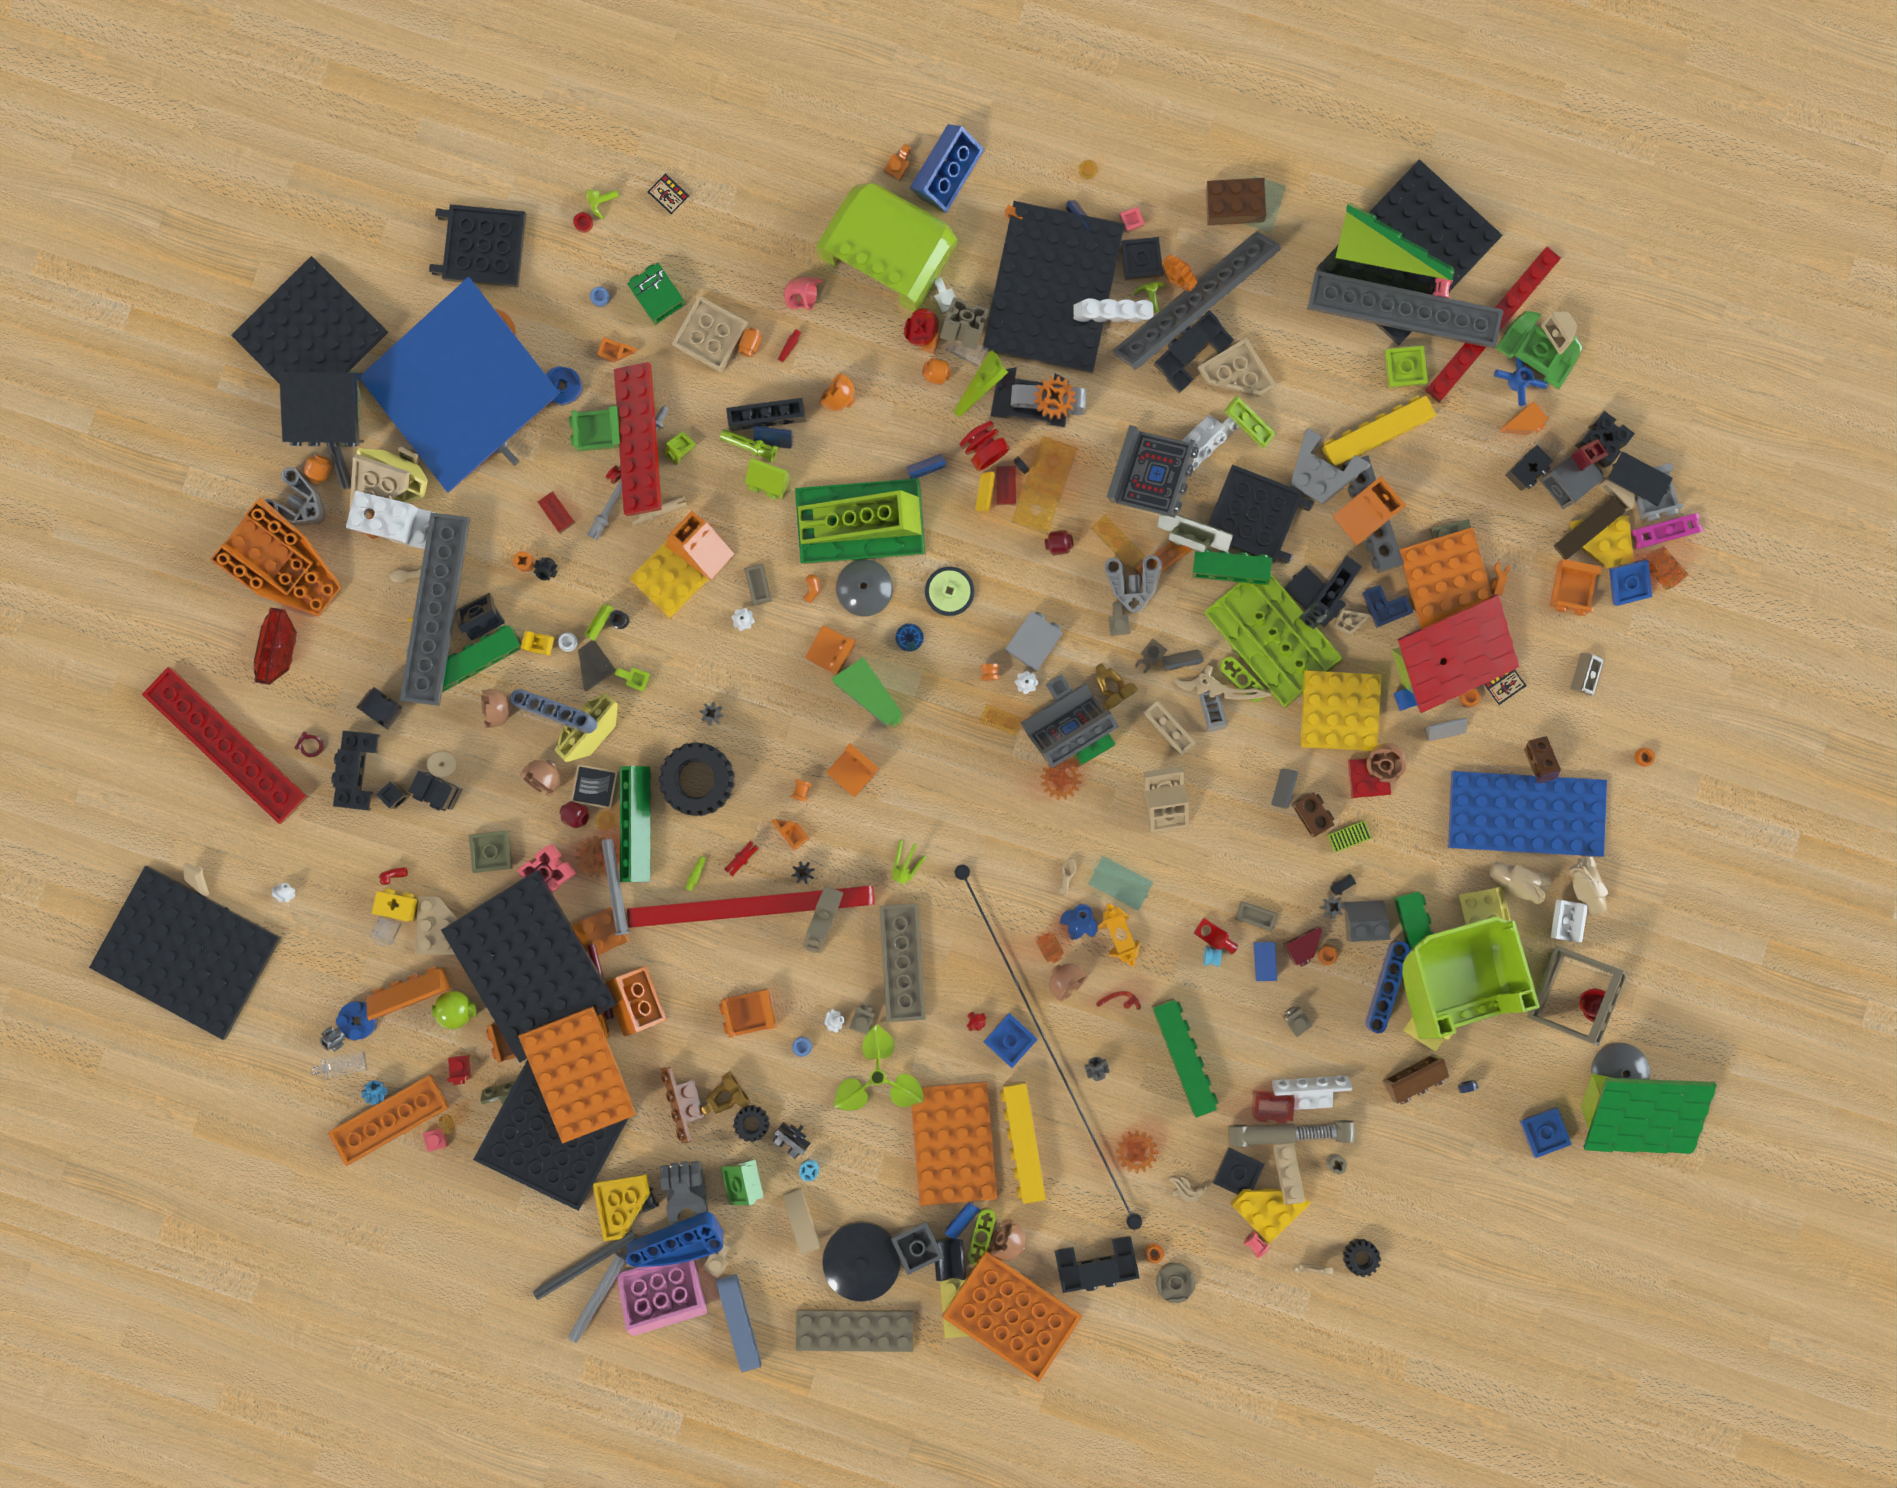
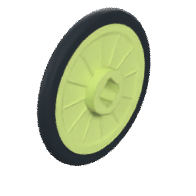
M943 567L936 570L928 578L925 585L927 603L935 612L944 616H955L963 613L971 605L975 594L974 584L970 576L965 571L956 567ZM947 588L954 589L952 595L945 593Z

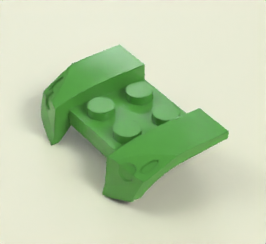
M1525 311L1509 326L1495 349L1510 359L1516 356L1545 375L1544 381L1559 390L1579 358L1583 347L1574 335L1570 345L1562 354H1559L1544 330L1535 325L1542 314Z

